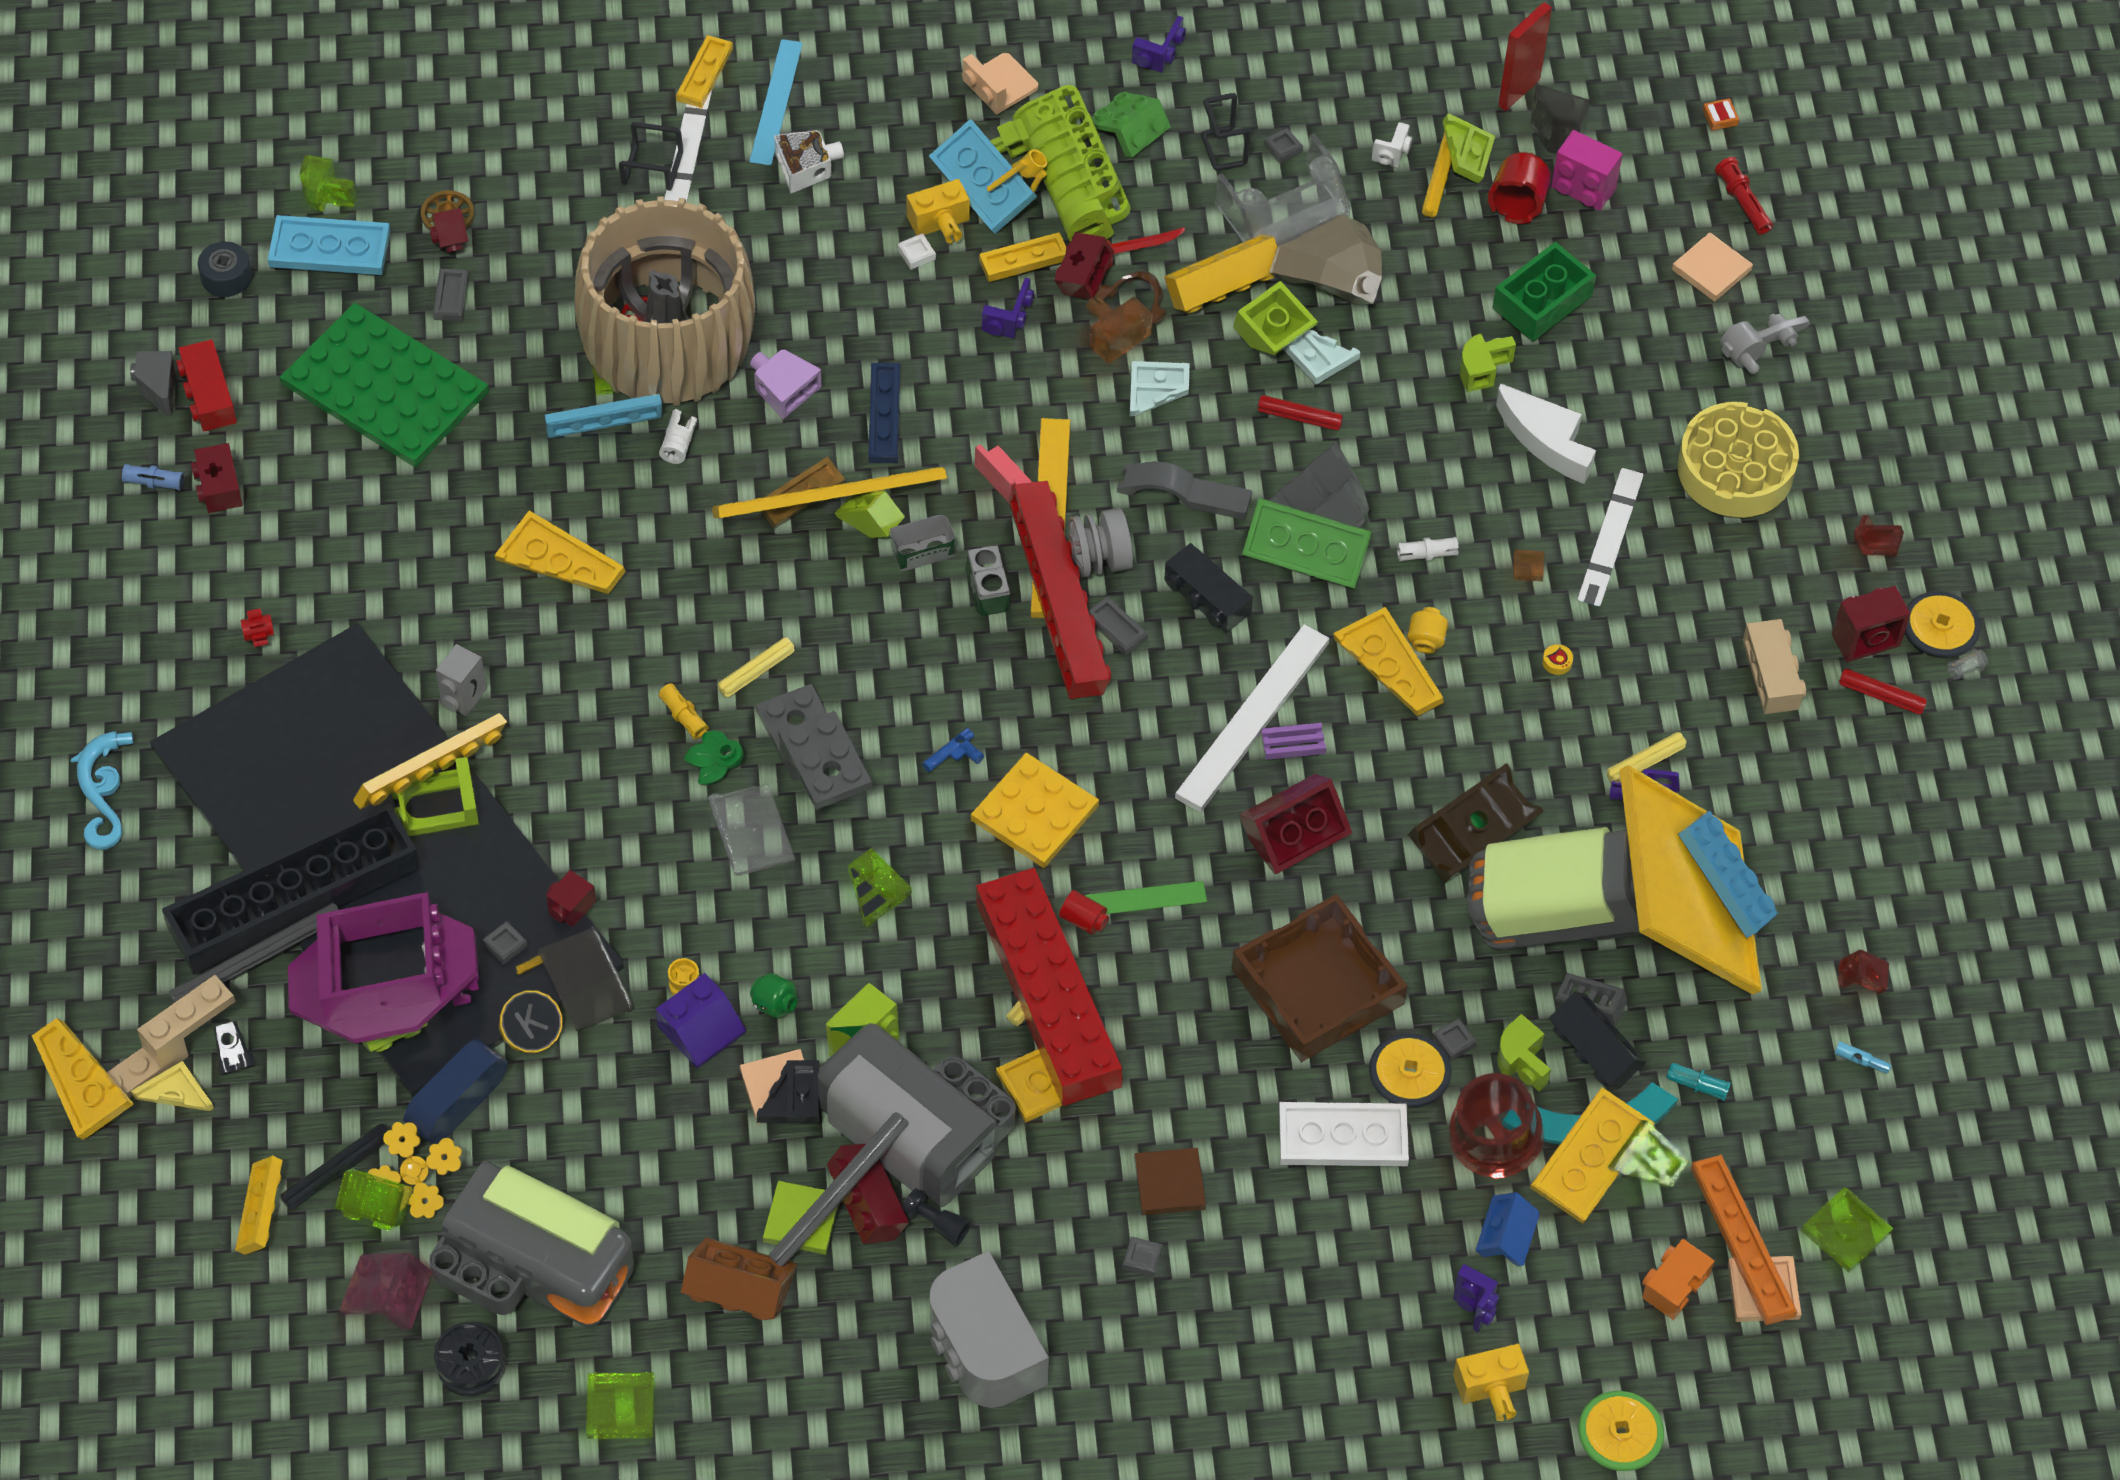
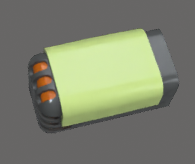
M1607 827L1492 843L1487 845L1486 850L1474 854L1470 860L1469 889L1467 894L1468 915L1479 929L1485 942L1494 950L1514 949L1573 940L1577 942H1590L1642 934L1639 932L1627 830L1610 832Z

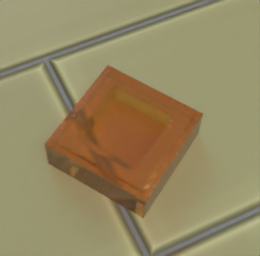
M1515 549L1513 579L1543 581L1544 551Z

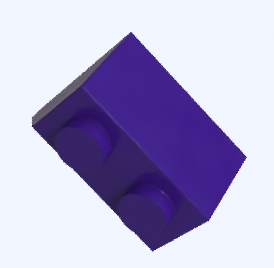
M706 973L656 1008L657 1027L697 1069L746 1033L745 1027L725 993Z

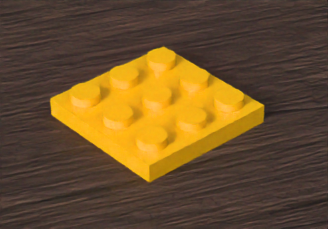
M1025 753L972 812L971 821L1042 868H1045L1099 807V799L1033 756Z

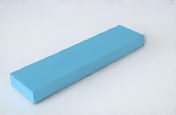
M660 394L546 414L548 438L661 418L663 417Z

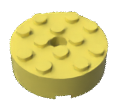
M1744 402L1720 403L1698 413L1687 425L1677 462L1681 484L1694 501L1714 513L1741 518L1764 514L1778 506L1786 498L1792 487L1799 459L1797 440L1790 427L1770 410L1764 409V411L1748 407V403Z

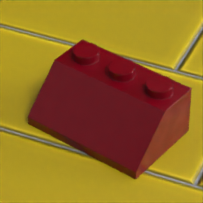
M1313 774L1239 814L1250 843L1274 874L1280 873L1352 834L1332 779L1318 774Z

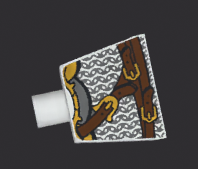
M819 131L774 136L775 155L790 193L830 178L831 161L844 158L840 141L825 145Z

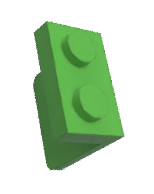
M1128 92L1116 95L1111 103L1106 107L1098 109L1092 117L1096 129L1116 133L1125 156L1131 158L1171 127L1159 99Z

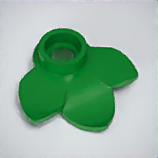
M708 731L702 735L703 743L692 746L684 756L685 762L701 768L698 783L700 785H709L723 779L728 769H734L741 764L743 748L737 741L728 740L726 735L720 731Z

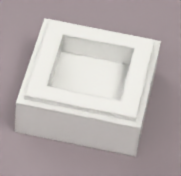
M923 233L898 243V251L910 270L936 260V253Z

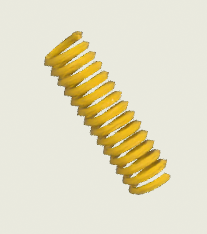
M542 953V955L540 954V956L538 955V957L536 956V958L534 957V959L532 958V960L530 959V961L528 960V962L526 961V963L524 962V964L516 966L518 970L516 973L520 975L546 962L544 954Z

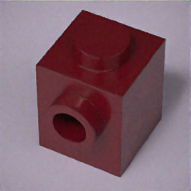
M461 208L432 214L434 227H429L432 243H438L439 250L446 248L447 253L463 250V244H467L469 240Z
M571 870L559 882H554L546 895L549 914L556 921L561 923L564 921L571 927L596 902L594 885Z

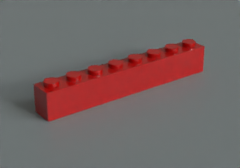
M1048 481L1014 484L1008 500L1068 697L1069 699L1103 695L1107 684L1111 681L1110 667L1105 665L1103 660V645L1101 640H1097L1095 634V619L1088 612L1087 594L1085 590L1081 589L1079 583V568L1073 563L1072 546L1069 540L1066 541L1064 535V520L1062 516L1058 515L1056 509V495L1054 492H1051Z

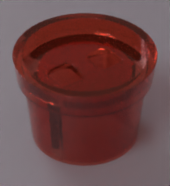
M1489 1073L1473 1079L1461 1091L1450 1120L1449 1141L1455 1156L1467 1169L1485 1177H1508L1523 1171L1537 1158L1544 1141V1125L1531 1094L1519 1080L1506 1074ZM1509 1110H1514L1522 1123L1515 1129L1507 1131L1498 1117ZM1486 1125L1494 1139H1487L1482 1136L1476 1137L1473 1130Z

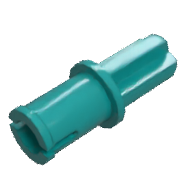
M1671 1063L1667 1072L1669 1080L1693 1088V1093L1696 1094L1699 1091L1721 1099V1101H1725L1731 1084L1729 1081L1726 1082L1705 1074L1703 1069H1701V1072H1697L1676 1063Z

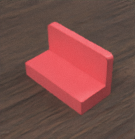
M981 444L975 447V467L1008 503L1014 484L1032 482L999 446L988 452Z

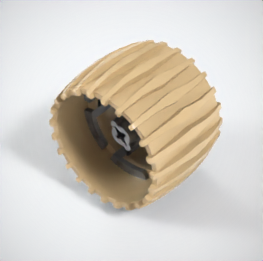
M664 196L657 197L656 201L643 202L642 199L635 200V205L626 208L620 206L615 209V213L610 217H603L595 231H590L587 236L576 271L574 304L581 342L586 356L598 377L610 384L614 392H622L628 395L630 399L660 394L662 403H673V406H680V402L692 399L694 402L700 401L703 395L711 391L715 394L720 390L724 382L731 381L738 366L742 365L748 350L754 324L755 295L751 267L746 251L735 229L725 223L723 216L719 213L713 214L701 203L698 206L687 203L684 198L673 201L664 200ZM645 284V287L649 286L647 304L639 296L635 287ZM694 285L703 288V292L707 294L711 292L718 297L719 303L709 306L707 312L701 315L698 313L693 314L692 319L686 315L685 310ZM622 295L627 305L638 317L622 315L619 309L616 307L611 308L609 304L615 303L617 297Z

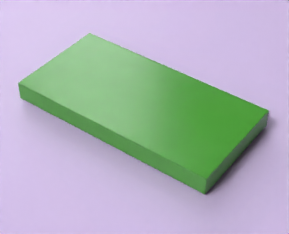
M1258 498L1242 555L1355 589L1372 531Z

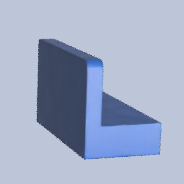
M1517 1192L1493 1195L1475 1251L1482 1257L1504 1255L1517 1267L1523 1266L1540 1215L1539 1211Z

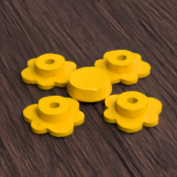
M396 1122L393 1124L392 1130L384 1134L383 1140L389 1146L390 1154H400V1156L407 1159L403 1161L400 1167V1174L396 1171H391L387 1165H382L379 1170L376 1168L370 1169L366 1174V1179L369 1183L366 1184L365 1190L367 1193L373 1194L375 1201L382 1203L389 1196L394 1197L398 1194L396 1186L400 1184L402 1178L406 1183L415 1185L413 1188L414 1194H410L407 1197V1202L411 1205V1215L415 1218L425 1216L431 1219L435 1216V1211L440 1210L444 1206V1199L438 1195L439 1189L437 1186L431 1185L428 1187V1185L422 1183L428 1176V1167L433 1170L437 1169V1173L440 1175H446L448 1171H458L461 1167L459 1157L462 1155V1149L455 1146L450 1138H443L439 1144H432L430 1146L429 1152L431 1154L427 1157L426 1161L421 1157L412 1156L414 1147L420 1144V1138L416 1135L418 1129L411 1122L404 1125Z

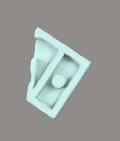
M1311 329L1283 349L1315 385L1360 359V351L1358 349L1352 348L1351 351L1338 346L1337 340L1327 336H1320Z
M1132 361L1130 416L1139 415L1188 395L1190 363Z

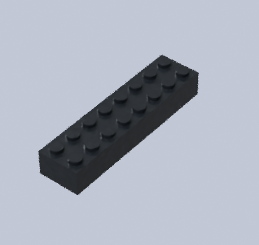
M390 803L164 907L162 912L171 936L194 975L235 956L331 903L339 907L420 869L417 849Z

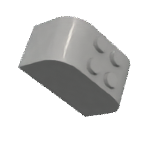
M987 1251L942 1272L935 1279L930 1290V1330L933 1336L930 1340L938 1356L943 1354L947 1361L945 1368L953 1383L957 1381L964 1394L972 1402L989 1408L1007 1405L1047 1386L1049 1357L991 1253Z

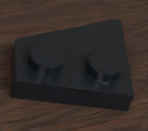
M788 1060L781 1071L779 1080L774 1082L771 1087L769 1097L763 1107L757 1111V1123H819L817 1076L820 1070V1061Z

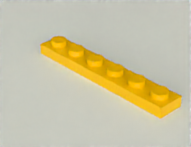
M498 713L365 782L360 787L353 801L359 809L370 804L373 806L379 805L389 794L393 792L399 794L405 791L412 782L426 780L435 770L449 768L455 763V759L462 756L468 758L485 744L487 746L493 745L502 737L500 732L507 721Z

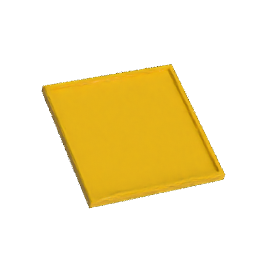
M1629 765L1621 768L1620 777L1639 932L1752 995L1760 992L1762 987L1754 934L1746 938L1678 835V833L1708 811ZM1719 819L1725 834L1738 847L1741 858L1744 861L1740 830Z

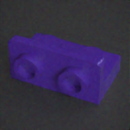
M1463 1264L1457 1274L1453 1300L1457 1301V1304L1462 1309L1476 1312L1473 1330L1479 1333L1483 1324L1490 1325L1497 1312L1495 1307L1500 1298L1496 1294L1498 1282Z

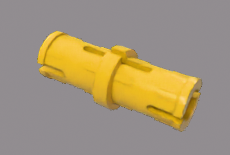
M667 684L659 691L658 697L668 706L672 712L673 719L676 722H680L693 739H699L703 733L707 732L709 727L694 710L695 706L693 703L687 701L674 684Z

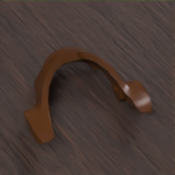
M1147 271L1129 273L1110 287L1102 285L1095 296V300L1104 301L1109 297L1113 299L1118 289L1124 283L1141 280L1151 284L1155 294L1154 304L1151 307L1148 320L1152 323H1158L1163 320L1166 310L1160 306L1164 294L1159 280L1155 275Z

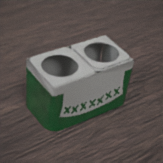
M936 515L890 528L891 549L901 572L954 557L955 535L949 519L944 515ZM932 541L943 542V544L926 548ZM908 548L915 550L914 552L907 554L900 553L902 550Z
M998 545L968 550L965 570L977 613L987 616L1008 611L1010 608V590ZM994 563V564H993L992 566H990V567H981V566H979V565ZM989 574L998 575L1002 579L1001 588L997 591L985 590L981 584L983 577Z

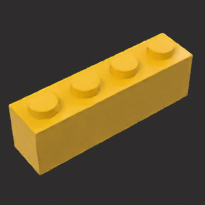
M1261 234L1164 276L1174 308L1183 310L1186 313L1195 312L1202 308L1201 304L1221 301L1231 291L1239 292L1250 288L1251 283L1254 281H1265L1274 278L1275 275L1269 273L1277 250L1275 238Z

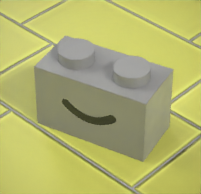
M456 644L436 669V676L443 706L452 712L458 711L467 716L486 691L481 656Z

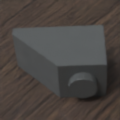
M136 351V363H131L130 366L131 380L136 381L138 392L165 415H172L175 364L172 351Z

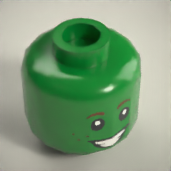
M768 973L755 980L751 987L750 995L753 1006L758 1011L772 1018L780 1019L785 1017L788 1013L793 1012L798 1004L795 984L778 974Z

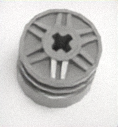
M1121 508L1101 511L1099 525L1097 526L1090 513L1085 514L1084 525L1078 515L1070 517L1069 541L1072 546V559L1079 568L1081 578L1090 576L1091 567L1095 575H1101L1104 560H1106L1111 572L1132 568L1131 538L1127 521Z

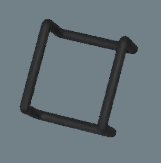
M1229 93L1204 99L1203 105L1212 129L1202 131L1201 138L1213 169L1219 171L1246 165L1249 158L1251 131L1249 128L1233 130L1236 122L1237 94ZM1232 99L1230 125L1218 127L1209 103ZM1215 134L1217 138L1221 139L1245 134L1243 160L1217 165L1207 135Z
M641 122L631 123L633 146L628 161L619 162L621 183H627L631 168L664 172L666 189L671 191L683 154L681 130L670 126ZM636 128L676 133L678 152L671 175L669 169L665 166L634 162L638 149Z

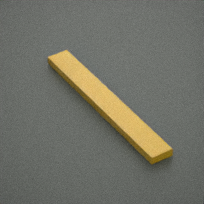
M1041 418L1038 482L1048 481L1051 492H1054L1056 495V509L1058 515L1062 516L1065 527L1070 419ZM1032 581L1031 618H1044Z
M936 467L713 506L712 512L713 518H724L947 479L945 468Z

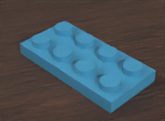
M1710 810L1678 833L1746 938L1758 932L1778 914L1773 900L1764 893L1758 884L1756 874L1746 866L1741 858L1738 847L1729 840L1724 832L1721 821L1714 817Z

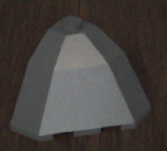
M1336 442L1310 462L1299 476L1293 477L1279 492L1269 499V501L1355 527H1360L1366 522L1363 517L1369 511L1364 489Z

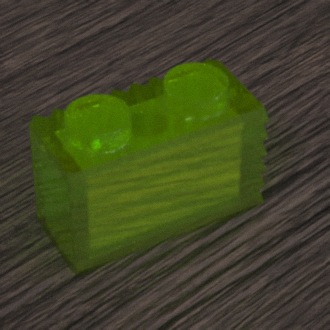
M356 1169L346 1170L335 1209L343 1211L342 1216L345 1218L361 1221L362 1217L371 1219L374 1227L391 1230L392 1227L403 1224L413 1187Z

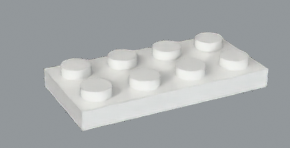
M1279 1102L1280 1165L1408 1166L1407 1104Z

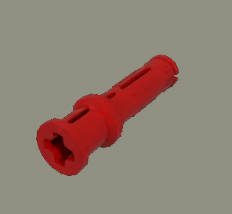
M1735 157L1722 160L1715 167V173L1724 180L1728 194L1735 196L1757 234H1766L1774 225L1751 191L1748 176L1743 175L1738 167L1739 162Z

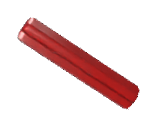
M1262 395L1258 403L1259 412L1333 430H1339L1343 421V415L1340 413Z
M1847 668L1843 670L1839 680L1842 686L1916 714H1922L1927 703V699Z

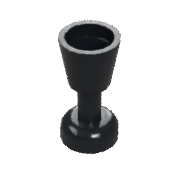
M917 1188L913 1189L902 1206L907 1219H913L921 1215L934 1223V1230L955 1248L958 1247L968 1234L972 1220L947 1210H943L940 1213L925 1204L926 1193Z

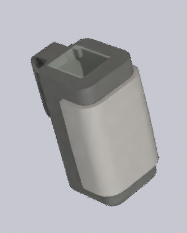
M874 1023L863 1026L821 1066L817 1076L819 1107L828 1115L829 1124L854 1145L867 1144L895 1112L900 1113L908 1121L909 1124L879 1159L883 1168L911 1191L915 1188L924 1191L940 1207H944L951 1202L992 1161L996 1155L998 1143L1013 1129L1015 1123L1014 1101L963 1059L948 1057L932 1070L919 1057ZM957 1075L959 1078L950 1079L947 1076ZM981 1094L983 1096L980 1098H974L971 1095ZM996 1113H1005L1006 1116H1004V1117H997V1116L994 1115V1114H996Z

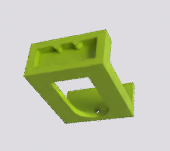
M467 757L455 759L456 770L433 773L422 782L418 780L412 782L405 791L399 794L392 793L393 800L399 799L400 807L394 808V811L409 836L479 824ZM460 788L464 808L462 812L427 818H415L406 811L408 801L414 796Z

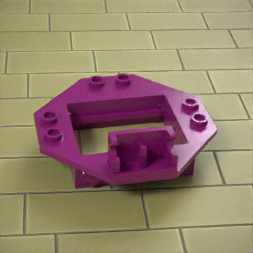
M428 892L317 914V940L288 965L290 1013L354 1044L418 1031L451 999L454 1006L470 1003V995L463 994V990H479L477 982L479 979L477 943L474 929L439 913L438 905L431 904ZM424 927L426 974L342 991L340 943Z

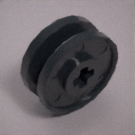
M463 1322L453 1325L441 1335L435 1345L434 1360L440 1381L449 1391L459 1396L475 1397L485 1394L497 1386L504 1375L506 1360L500 1337L492 1328L482 1323Z

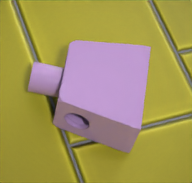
M780 350L771 359L762 352H759L751 360L750 365L756 370L754 374L756 391L782 419L786 418L822 387L821 369L786 350Z

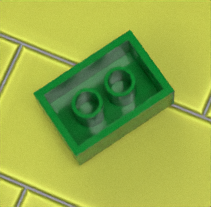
M1554 242L1495 287L1492 308L1534 342L1593 296L1596 274L1557 242Z

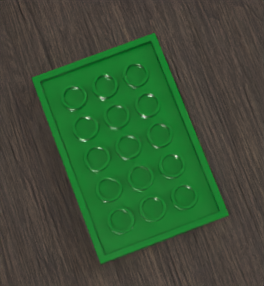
M355 302L280 376V382L283 386L415 468L489 393V385Z

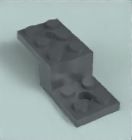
M812 684L756 704V711L791 780L794 781L800 778L816 810L872 788V781L835 711L830 713L825 711ZM793 716H799L804 719L798 725L788 722L789 718ZM829 767L840 771L836 776H827L823 772Z

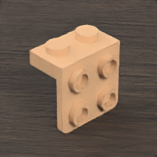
M1002 53L984 65L972 54L963 58V81L996 115L1038 90V82L1009 53Z

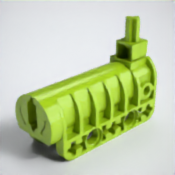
M1065 85L1021 106L1013 115V121L997 127L1000 136L990 141L1000 153L1008 151L1011 158L1024 152H1029L1032 149L1039 150L1044 154L1047 159V166L1043 170L1047 175L1043 178V181L1070 242L1075 232L1102 236L1108 239L1114 234L1111 225L1123 220L1130 213V203L1078 89L1073 85ZM1067 95L1071 96L1074 104L1072 108H1069L1065 100ZM1081 118L1083 123L1077 125L1076 120ZM1085 139H1090L1091 147H1086ZM1096 158H1099L1101 166L1096 168L1094 163ZM1108 180L1110 186L1104 188L1103 182ZM1114 197H1116L1121 209L1119 211H1115L1111 201Z

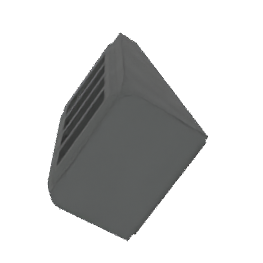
M1567 973L1555 1000L1563 1004L1570 997L1575 985L1579 987L1577 992L1585 994L1586 991H1589L1588 997L1613 1025H1617L1627 1004L1625 989ZM1598 996L1602 997L1599 1004L1595 1003Z

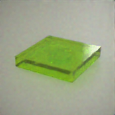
M1843 1187L1801 1229L1806 1236L1848 1273L1882 1243L1893 1230L1886 1221L1846 1187Z
M654 1372L588 1373L587 1439L653 1438Z

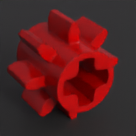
M261 608L247 611L248 618L240 620L245 642L253 640L254 647L268 645L267 637L275 636L270 614L262 615Z

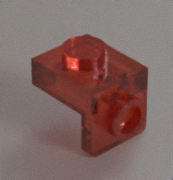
M1862 515L1860 524L1856 526L1854 532L1855 541L1859 544L1863 555L1897 556L1904 535L1901 525H1873L1869 515Z
M1861 949L1841 959L1838 967L1839 986L1845 988L1853 983H1857L1878 994L1887 990L1888 962Z

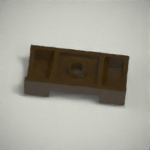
M1506 763L1415 826L1408 836L1443 882L1447 883L1469 867L1470 860L1474 854L1486 850L1488 844L1503 842L1513 834L1515 835L1535 821L1544 811L1540 806L1532 804L1525 799L1513 783L1511 768ZM1471 815H1480L1485 821V826L1483 828L1475 827L1471 823Z

